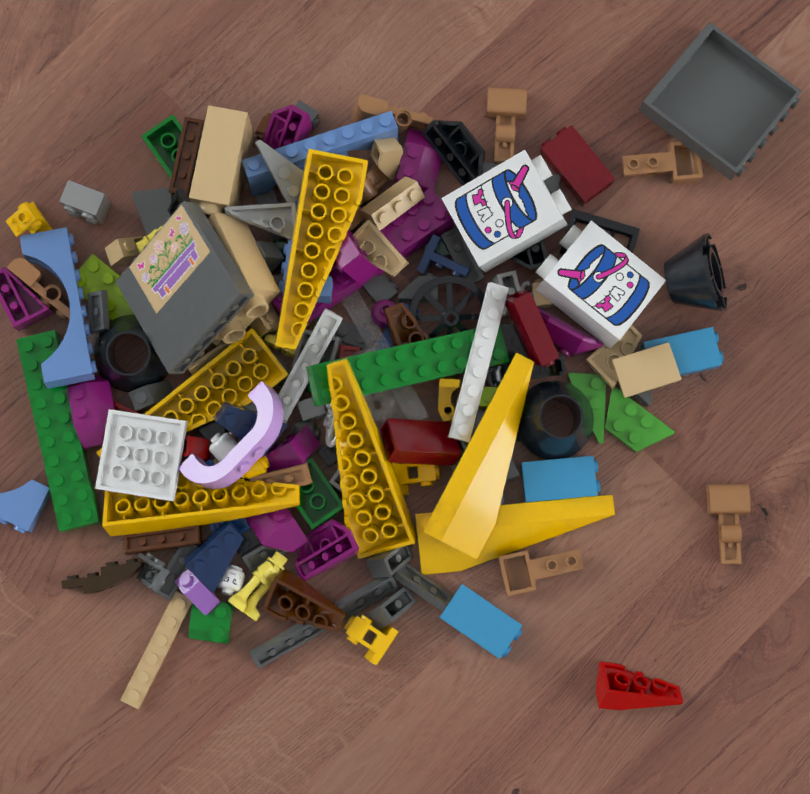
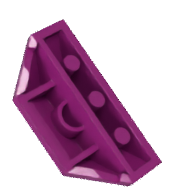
M293 104L273 111L263 142L271 148L277 149L307 139L312 129L309 113Z
M409 129L396 183L406 176L417 181L422 192L429 188H432L434 191L441 158L422 135V131Z
M538 307L553 344L559 349L558 352L566 357H569V355L575 357L594 352L604 344Z
M94 374V380L69 384L67 386L73 424L84 450L103 445L109 409L115 410L110 382Z
M287 508L245 517L265 547L293 553L309 542Z
M332 519L306 535L309 542L299 549L298 558H296L294 565L300 578L307 581L333 569L358 554L359 546L352 531Z

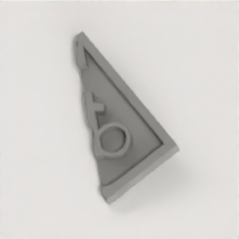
M257 140L255 144L286 203L298 200L303 170L262 140Z
M295 202L230 206L224 209L226 215L292 240L296 219Z

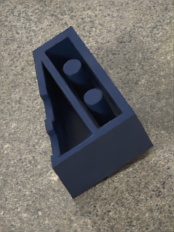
M225 401L213 418L217 423L242 440L254 427L258 412ZM283 420L281 430L276 440L289 425L285 420ZM273 444L265 451L263 456L267 454Z
M225 521L202 542V545H199L184 559L185 566L212 593H214L244 539L242 532L231 521Z

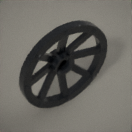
M441 276L426 282L418 289L410 302L409 311L417 321L441 322L429 334V339L435 338L445 327H447V335L453 334L454 327L460 332L467 331L460 323V320H479L480 313H459L474 295L478 298L482 308L485 295L474 283L458 276ZM446 283L447 308H444L427 291L437 285ZM452 283L460 284L470 289L468 294L455 308H453ZM424 296L440 312V315H416V309L421 298ZM450 314L454 317L452 321L446 319Z

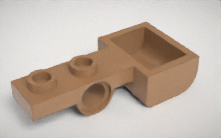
M488 87L486 118H496L494 164H501L514 156L515 119L525 120L527 89Z
M364 94L359 95L352 111L354 123L392 111L399 133L406 131L408 126L424 130L433 120V117H429L426 113L411 112L405 107H393L388 105L386 100ZM398 118H402L406 124L399 123Z
M670 142L668 152L622 156L624 177L640 175L655 177L662 173H671L672 184L693 183L703 178L701 158L681 142Z
M376 164L366 171L360 205L372 199L378 193L377 190L388 180ZM360 205L349 227L350 231L365 219L360 211Z
M16 258L8 265L7 268L42 296L40 301L49 308L53 305L57 309L56 314L62 319H70V309L61 302L63 294L58 286L48 285L46 288H43L39 284L43 279V275L23 258ZM56 289L58 297L53 300L49 299L47 295L49 290Z
M707 484V514L718 515L720 565L742 564V528L739 524V515H748L751 512L749 485Z
M579 549L530 560L528 550L498 557L507 596L537 590L536 579L584 569Z

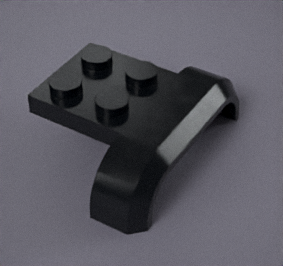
M513 323L501 325L509 362L488 368L487 381L492 387L500 385L516 353L528 358ZM559 355L560 358L554 360L555 363L548 367L534 364L530 379L562 376L566 371L564 355Z

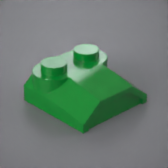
M220 602L205 616L193 604L189 625V639L229 644L234 606L231 603Z

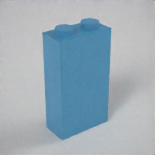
M713 327L643 342L641 345L642 350L669 342L680 376L716 369L722 366V362H724L723 353L721 350L719 351L717 345L719 343L718 333L714 332Z
M593 456L522 462L520 464L524 503L594 497L598 495L597 492H600V481L596 480L595 472H598L597 460H594Z
M461 584L439 617L499 659L502 656L506 657L511 650L510 643L513 639L517 641L523 632L520 629L522 625L463 584Z

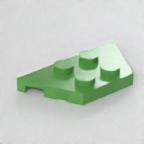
M614 386L613 390L611 389L604 429L635 453L674 434L675 431L630 397L624 398L622 391Z

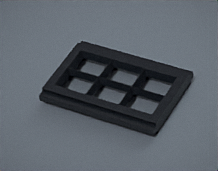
M572 209L565 235L576 224V221L589 224L592 220L600 228L611 231L610 236L614 237L615 233L630 237L628 246L625 248L633 253L640 228ZM561 246L559 253L564 254L567 249Z

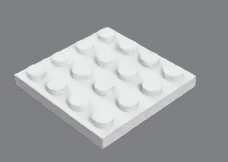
M109 409L95 489L175 501L179 467L182 460L188 421Z

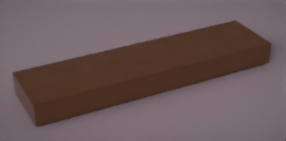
M190 117L184 118L168 190L171 194H175L176 190L183 188L189 197L205 123L204 120Z
M201 525L123 535L125 555L202 545Z

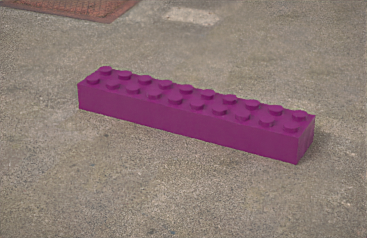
M432 188L423 192L425 198L380 230L404 258H407L428 244L433 234L439 236L454 226V220L448 209ZM335 260L329 273L333 280L331 304L316 302L307 324L320 316L325 308L329 310L362 288L369 280L377 275L380 276L385 271L378 268L377 272L362 284H359L347 273H341L335 266ZM279 292L271 301L279 315L283 299L282 292Z

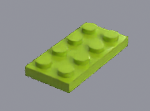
M92 254L79 269L81 281H78L79 287L83 288L84 298L88 300L89 293L105 290L107 291L110 320L134 314L116 284L120 276Z

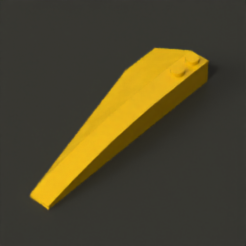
M309 149L306 154L275 347L296 350L362 200L368 160Z
M251 328L241 340L232 343L144 415L188 421L187 433L215 420L213 418L225 401L242 407L253 402L248 395L261 381L273 388L289 374L257 331ZM102 448L96 452L100 458Z
M518 353L515 354L423 530L424 533L475 559L478 558L496 524L534 361Z
M347 358L327 364L338 469L340 471V486L343 497L342 504L345 515L344 522L345 526L352 531L359 546L357 557L361 559L414 544L417 531L393 467L389 463L378 429Z
M179 472L175 501L105 490L102 527L112 537L200 526L260 515L300 505V487L294 484L276 482L269 484L257 480L250 482L245 481V479H238L227 487L209 489L189 480L182 472Z
M613 495L500 505L496 524L477 559L423 532L433 512L415 514L421 573L428 575L463 571L499 556H504L615 515Z

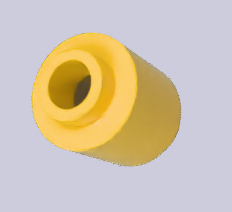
M262 456L249 471L241 477L243 479L246 477L250 479L266 473L269 467L267 457Z

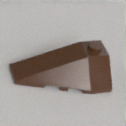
M403 302L384 309L393 347L429 339V335L422 330L415 317Z
M285 569L274 577L262 611L278 620L295 621L296 624H310L316 628L335 632L340 630L346 613L305 580Z

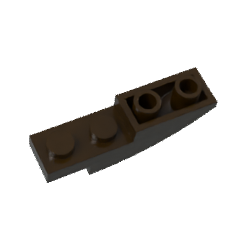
M138 558L128 559L126 564L119 565L118 561L107 562L105 567H101V575H99V572L87 573L85 578H79V575L67 576V580L61 581L62 589L82 587L83 594L101 592L131 578L142 569L144 562H138Z

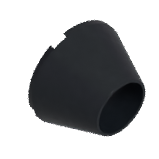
M706 233L664 262L666 286L674 304L720 312L726 311L727 297H723V289L726 288L720 257L716 245H711L709 239H712L711 235Z
M134 314L120 316L109 322L110 329L100 332L94 348V360L98 372L102 378L110 382L112 387L123 392H131L145 385L161 382L167 376L166 368ZM130 334H135L142 338L148 348L146 364L135 373H129L121 369L114 356L115 347L119 340Z
M562 381L539 383L527 391L517 435L522 444L538 457L549 460L568 458L579 452L586 445L592 434L594 425L592 407L586 396L569 383ZM559 401L567 405L573 414V427L567 436H554L544 428L541 421V411L546 402Z

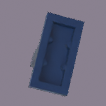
M433 234L417 271L423 274L427 273L433 260L435 261L433 265L443 270L445 267L452 269L451 273L458 277L468 276L471 271L470 268L436 253L443 238Z

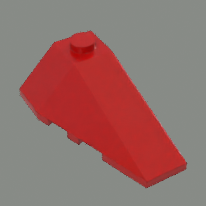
M600 661L596 685V697L599 708L619 711L682 705L683 699L679 686L658 678L652 680L644 677L642 672H631L626 670V666Z

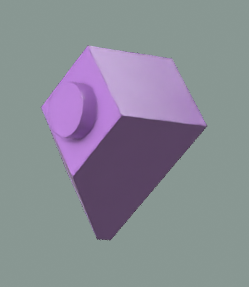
M189 569L184 571L174 581L183 594L205 616L220 603L216 595Z

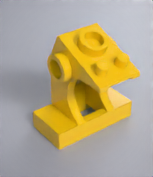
M34 202L20 204L18 210L6 220L16 237L27 230L31 234L53 230Z
M457 377L439 378L438 411L443 422L452 423L456 407L451 403V394L455 389L459 388L460 379ZM446 407L451 408V411L449 413H446L444 411Z
M391 463L403 496L409 495V484L421 483L422 487L432 486L433 483H436L437 479H440L439 465ZM418 467L419 478L409 479L408 469Z
M363 614L361 617L352 616L344 627L347 630V639L356 645L360 642L369 648L364 657L374 665H377L399 631L390 625L383 627L379 631L370 625L372 621ZM369 629L377 634L371 644L363 640Z

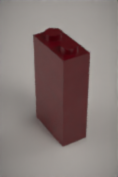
M571 125L568 128L563 127L556 133L557 136L552 140L549 138L541 144L540 154L553 171L560 175L561 181L583 207L611 186L615 178Z
M518 291L507 296L505 306L528 358L538 366L548 367L555 363L554 360L560 357L531 292Z
M387 418L379 430L389 463L453 466L461 455V448L458 445L457 439L448 437L451 422Z

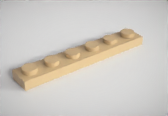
M178 591L174 593L120 699L136 709L141 707L193 604L184 594Z

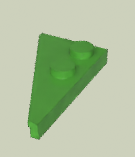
M568 373V379L571 381V384L586 396L592 407L594 416L592 432L597 442L603 444L606 382L598 374Z

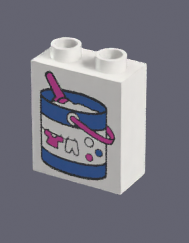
M523 150L442 198L478 266L484 272L491 270L568 225L563 214L572 209L560 189L552 194L547 189L544 180L553 175L541 155L531 160L526 150Z
M591 220L583 231L573 225L559 242V244L567 249L560 260L550 254L539 267L536 273L544 280L536 290L610 349L623 337L666 280Z

